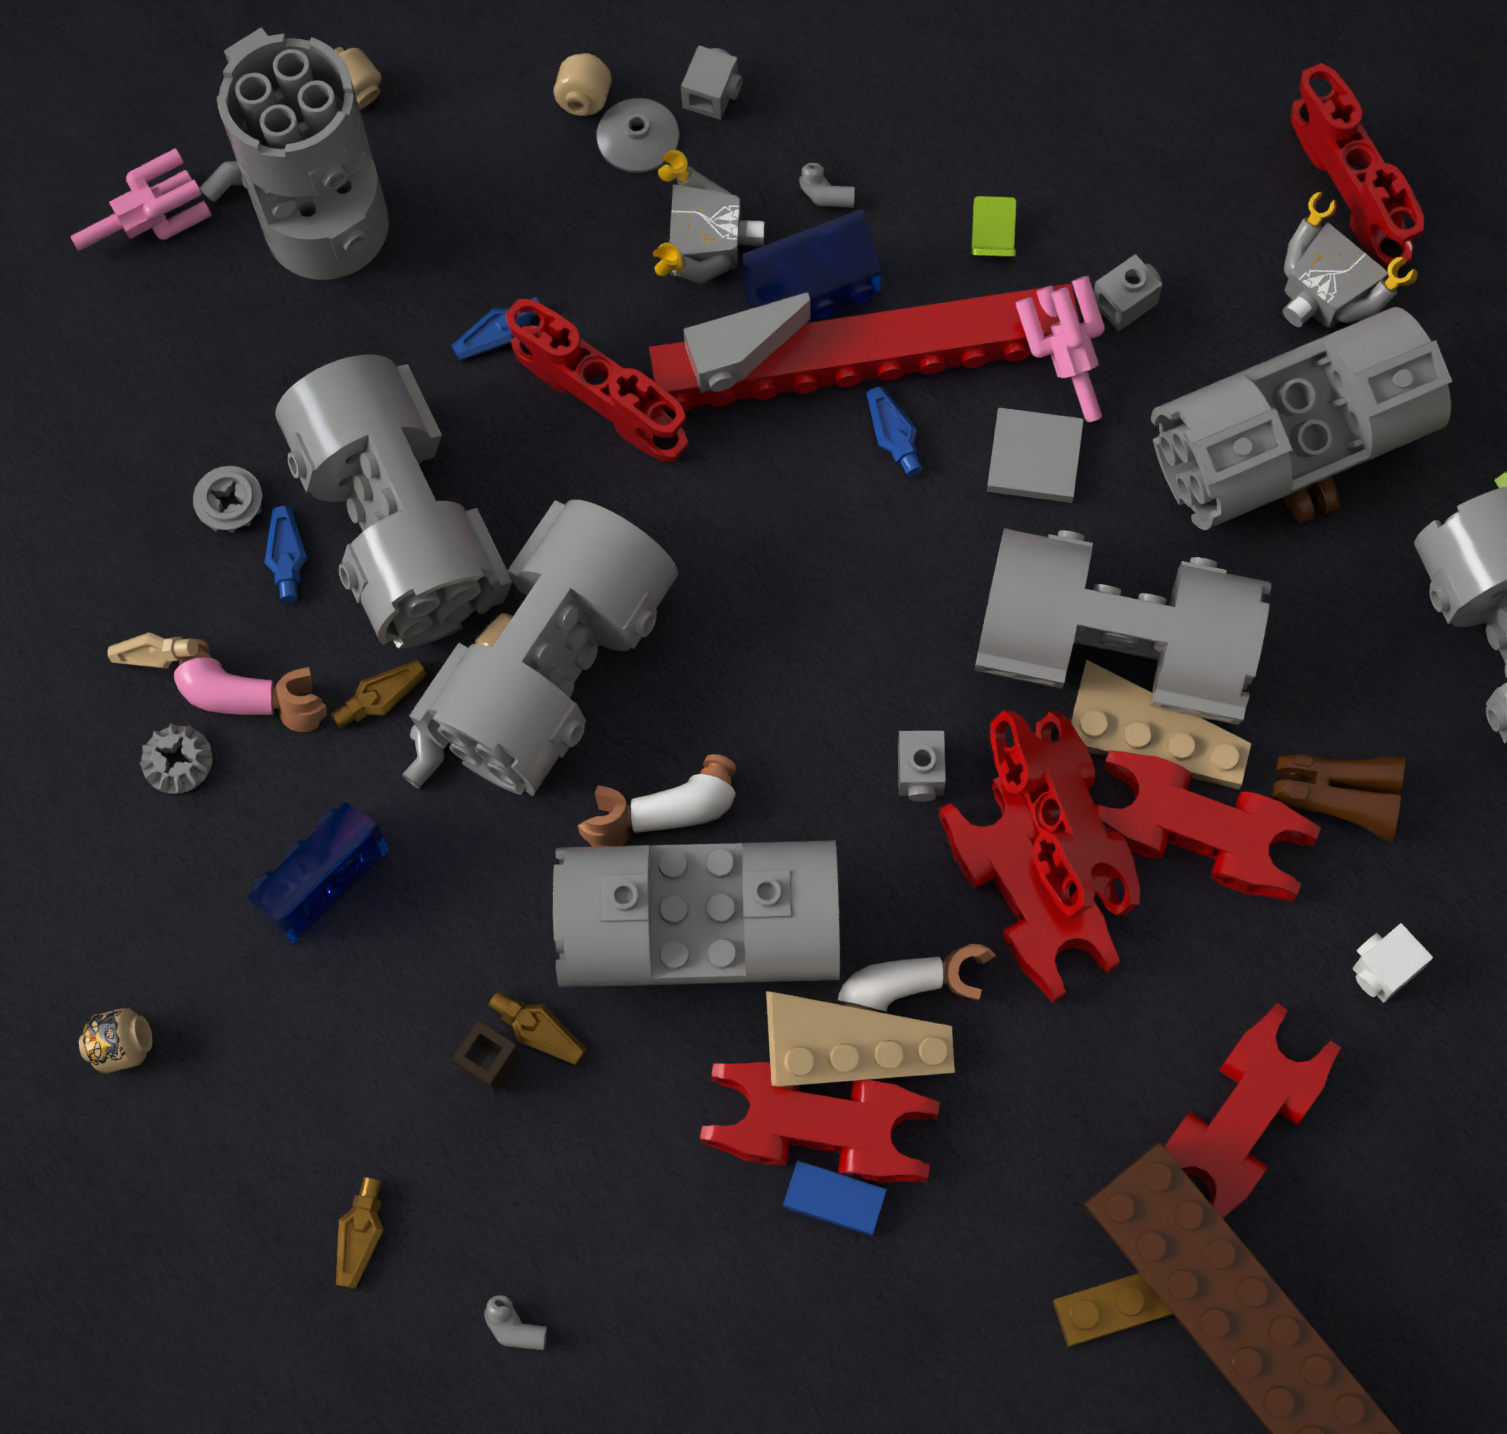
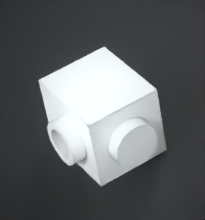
M1400 923L1383 939L1378 933L1369 938L1357 950L1361 958L1352 969L1357 973L1356 980L1361 988L1372 997L1377 995L1384 1003L1421 972L1433 957Z

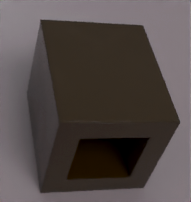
M477 1020L451 1060L457 1071L496 1095L521 1058L516 1044Z

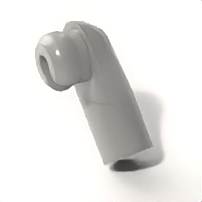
M228 161L221 164L200 187V190L209 199L216 202L231 185H243L247 188L238 162Z
M808 163L803 166L801 170L802 176L799 178L800 186L816 205L822 207L854 208L855 187L831 186L823 176L824 168L818 163Z
M413 725L410 737L415 740L417 758L402 775L410 784L419 789L443 762L445 754L444 748L439 747L432 739L421 734L416 725Z
M497 1295L488 1301L484 1312L485 1320L501 1345L535 1350L545 1349L547 1326L523 1324L514 1310L511 1300L506 1296Z

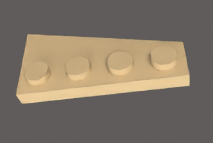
M1086 660L1071 723L1085 743L1089 753L1107 757L1109 750L1157 756L1183 766L1192 773L1193 779L1240 790L1251 743L1200 717L1150 707L1153 693Z
M766 991L772 1086L955 1073L952 1026Z

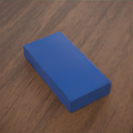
M797 1161L783 1208L873 1236L887 1189Z

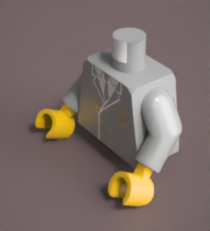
M670 150L662 156V159L671 166L664 165L658 170L659 177L666 182L677 178L679 185L673 184L670 240L667 243L661 244L653 252L654 257L663 259L655 266L657 275L666 276L670 273V276H679L699 284H704L726 273L728 270L738 267L739 245L764 246L765 221L741 220L739 197L732 195L693 168L687 167V159L682 152Z
M1318 192L1310 198L1309 210L1311 214L1309 218H1303L1288 244L1284 272L1288 277L1285 292L1293 300L1284 307L1283 314L1296 327H1301L1311 316L1325 327H1332L1340 321L1351 323L1364 320L1376 315L1397 294L1396 288L1399 285L1408 286L1417 279V271L1415 269H1412L1406 277L1398 278V269L1406 263L1407 259L1399 257L1392 260L1387 272L1327 222L1322 228L1320 225L1322 219L1331 217L1337 208L1336 201L1333 200L1326 212L1319 213L1316 210V203L1320 199L1322 192Z

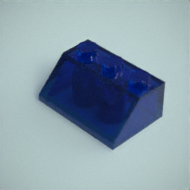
M862 209L743 254L744 290L751 309L808 292L810 297V318L814 316L816 318H823L845 304L851 302L862 303L871 299L881 288V268L866 216Z
M344 802L338 809L332 808L319 819L316 825L318 829L305 841L301 839L295 842L285 853V861L273 872L268 871L262 874L251 888L252 893L247 897L255 910L292 945L389 851L378 825L370 817L347 802Z

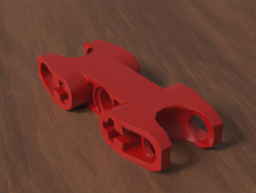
M1323 63L1304 70L1300 81V92L1303 98L1293 101L1291 108V122L1304 150L1317 168L1329 173L1352 212L1350 217L1352 230L1372 259L1386 270H1388L1392 260L1399 257L1407 259L1403 266L1408 265L1412 258L1413 247L1411 239L1420 237L1424 229V215L1411 187L1397 167L1386 164L1360 123L1362 109L1359 102L1339 74ZM1314 78H1324L1331 84L1332 91L1327 96H1317L1311 88L1309 81ZM1306 108L1308 109L1309 123L1304 121L1299 114L1300 111ZM1350 165H1357L1363 170H1356L1350 167ZM1404 213L1411 216L1414 220L1415 226L1411 229H1405ZM1387 238L1397 241L1403 254L1395 258L1386 256L1381 251V242Z
M518 299L505 313L509 330L515 336L510 341L515 357L543 382L561 393H572L614 423L616 432L622 438L657 460L676 462L688 448V440L681 427L686 423L683 408L672 395L655 381L636 369H624L582 340L577 328L572 323L534 300ZM524 312H533L540 317L539 326H523L521 328L515 322L517 317ZM522 344L527 347L532 355H527L521 350ZM594 377L606 379L605 382L599 385L588 383ZM662 407H668L675 412L676 417L674 420L668 416ZM675 435L678 438L676 446L669 450H662L653 442L654 436L673 438Z
M1014 711L1001 712L990 725V740L995 766L1005 789L1010 793H1023L1040 833L1033 845L1034 862L1042 882L1050 892L1055 903L1069 917H1080L1083 912L1094 906V895L1096 892L1108 911L1116 916L1128 914L1140 904V886L1134 858L1123 835L1117 831H1105L1088 791L1095 779V768L1085 743L1070 720L1060 712H1048L1045 718L1036 723L1035 734L1021 715ZM1008 724L1011 726L1015 745L1013 747H1010L1005 739V730ZM1054 724H1056L1059 730V739L1055 742L1051 739V729ZM1116 878L1120 879L1124 884L1125 896L1122 902L1119 901L1115 890L1114 879ZM1074 883L1078 890V899L1075 904H1073L1069 895L1070 886Z
M1109 750L1103 769L1128 784L1135 795V801L1132 805L1123 809L1108 808L1097 805L1095 808L1105 831H1117L1122 834L1131 852L1148 858L1161 859L1167 844L1170 843L1215 860L1210 877L1222 886L1246 895L1264 896L1287 901L1295 900L1301 883L1273 865L1269 857V846L1278 842L1313 846L1318 838L1321 827L1293 811L1282 802L1253 792H1241L1235 807L1228 806L1188 791L1192 773L1181 765L1157 756Z
M999 776L993 779L994 783L991 787L994 791V797L1000 806L1002 817L994 825L986 827L972 825L951 803L940 808L938 816L948 837L954 860L969 884L976 889L993 880L1018 921L1002 930L1004 940L1021 970L1032 979L1054 1004L1063 999L1066 993L1063 980L1058 973L1055 958L1062 951L1072 948L1086 951L1106 973L1118 968L1120 960L1107 930L1104 916L1095 901L1094 906L1083 912L1080 917H1069L1055 903L1050 892L1042 882L1034 862L1033 845L1040 833L1025 796L1022 793H1010L1007 791ZM1077 889L1069 893L1073 904L1078 899Z
M1278 1003L1262 1020L1243 1035L1219 1069L1220 1072L1238 1085L1212 1122L1208 1124L1195 1113L1189 1111L1164 1147L1185 1174H1192L1201 1178L1209 1187L1210 1204L1222 1219L1242 1204L1268 1168L1266 1164L1249 1153L1277 1112L1296 1126L1323 1090L1331 1066L1341 1049L1340 1046L1330 1040L1310 1061L1295 1062L1286 1058L1278 1049L1276 1034L1288 1010Z
M770 1063L713 1064L712 1081L743 1093L750 1103V1108L746 1117L736 1125L702 1126L701 1144L733 1154L745 1161L776 1166L787 1164L790 1145L840 1153L838 1174L856 1180L878 1184L928 1181L930 1165L898 1153L891 1142V1133L894 1127L902 1121L915 1119L937 1120L940 1102L910 1092L895 1084L871 1080H854L850 1100L799 1092L800 1085L772 1086Z

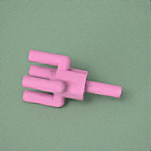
M176 148L127 174L126 180L131 191L109 202L115 213L70 236L78 251L121 229H124L129 239L152 228L159 239L166 240L212 216L206 203L202 201L168 220L166 219L164 214L202 195L195 180L190 178L186 170L151 188L148 186L147 182L184 163Z
M1084 276L1072 281L1085 321L1079 324L1068 287L1054 291L1051 285L1036 291L1043 310L1052 317L1058 315L1060 322L1050 326L1052 334L1044 336L1032 297L1019 300L1015 304L1032 354L1037 358L1051 355L1057 376L1072 378L1086 423L1102 418L1088 370L1099 365L1091 339L1100 336L1104 332L1105 327L1089 277Z

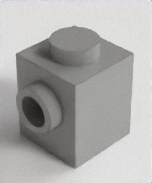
M698 45L681 85L682 108L721 120L729 100H736L742 85V76L738 75L737 57L731 56L728 52L719 48L709 49Z
M1135 254L1096 281L1094 295L1101 313L1117 331H1120L1158 304L1163 284L1155 268L1150 264H1144Z
M899 731V796H909V799L912 801L925 802L934 800L936 796L944 795V731Z

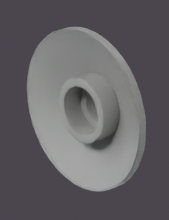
M643 98L628 99L617 103L603 115L597 129V143L602 156L615 168L629 173H646L656 170L667 163L662 159V156L670 150L677 149L679 128L673 114L662 104ZM635 126L644 127L641 131L631 130Z

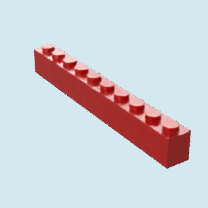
M1072 284L1053 286L1054 291L1068 287L1079 321ZM1041 288L806 323L742 381L735 382L729 389L719 392L712 390L700 392L685 349V342L649 347L653 380L681 404L685 412L691 409L692 406L698 405L725 406L735 400L751 397L756 400H766L778 393L795 391L805 394L816 391L819 387L830 385L851 387L863 380L879 378L883 381H891L902 377L904 374L916 372L936 374L942 372L945 368L962 365L966 368H977L989 361L995 360L1021 361L1033 354L1015 302L1032 297L1044 336L1052 334L1050 326L1060 322L1058 315L1052 317L1043 310L1036 292ZM662 407L664 411L668 410L670 412L675 413L672 409L668 407Z

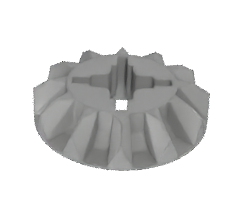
M223 466L208 472L201 478L194 490L193 505L201 522L210 526L215 532L219 529L234 533L236 528L243 525L250 526L251 520L255 515L261 513V502L264 496L258 480L249 471L236 466ZM235 490V497L241 504H230L222 512L223 505L216 497H228Z
M170 724L166 729L154 731L148 743L142 745L143 754L140 765L144 776L154 788L170 794L188 792L200 785L210 772L213 759L210 744L204 735L190 725L185 727ZM182 745L181 752L191 763L186 761L184 763L176 762L174 767L169 770L170 763L161 753H175L177 748H180Z

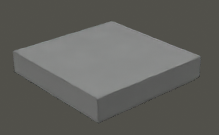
M998 407L987 492L1072 503L1084 419Z

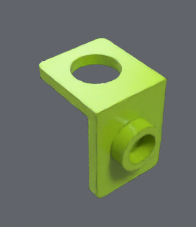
M985 196L974 198L971 254L1016 256V249H1014L1015 198Z

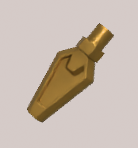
M415 660L362 680L355 696L344 702L345 705L331 713V716L340 729L354 720L359 722L367 717V715L385 716L427 677V673L420 662Z
M497 991L492 997L488 1006L503 1015L501 1020L513 1026L519 1043L573 1065L580 1061L586 1048L544 1004L526 1005L517 997L512 1000L500 991Z
M364 1177L360 1194L354 1197L353 1208L339 1219L336 1285L352 1289L357 1288L384 1231L377 1214L381 1205L378 1196L382 1181Z

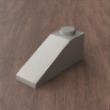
M808 292L685 328V349L700 392L709 390L715 392L724 391L732 387L735 382L742 381L810 320V297Z

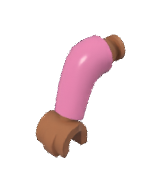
M195 639L198 643V653L195 656L179 660V667L174 672V680L180 693L191 705L206 711L234 715H274V710L279 709L280 719L283 724L290 730L297 732H310L317 729L320 721L327 716L326 705L322 703L320 697L313 694L299 696L313 692L309 667L287 673L274 687L273 680L228 674L222 668L219 661L211 658L207 642Z

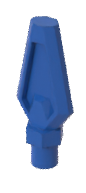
M536 297L530 299L540 303ZM492 309L451 345L460 361L511 343L510 341L515 336L510 332L505 318V313L509 309ZM533 312L521 313L515 323L519 327L526 326L531 323L530 319L537 316V314Z
M884 387L871 389L867 393V399L878 446L892 453L896 463L902 465L907 477L918 475L922 472L923 468L917 458L919 452L914 444L917 428Z
M279 506L272 510L264 563L275 574V585L280 590V601L283 603H293L298 600L297 586L301 582L299 571L307 561V556L291 507Z

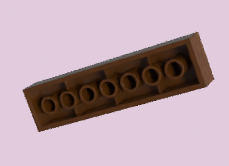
M1160 1143L1153 1145L1083 1203L1085 1208L1270 1434H1400Z

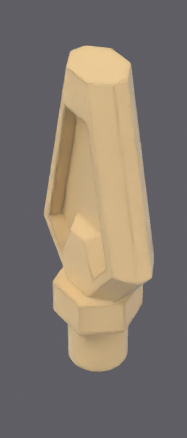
M150 632L108 648V657L112 663L168 668L172 661L195 656L198 653V643L193 638L182 639L180 636L165 639Z

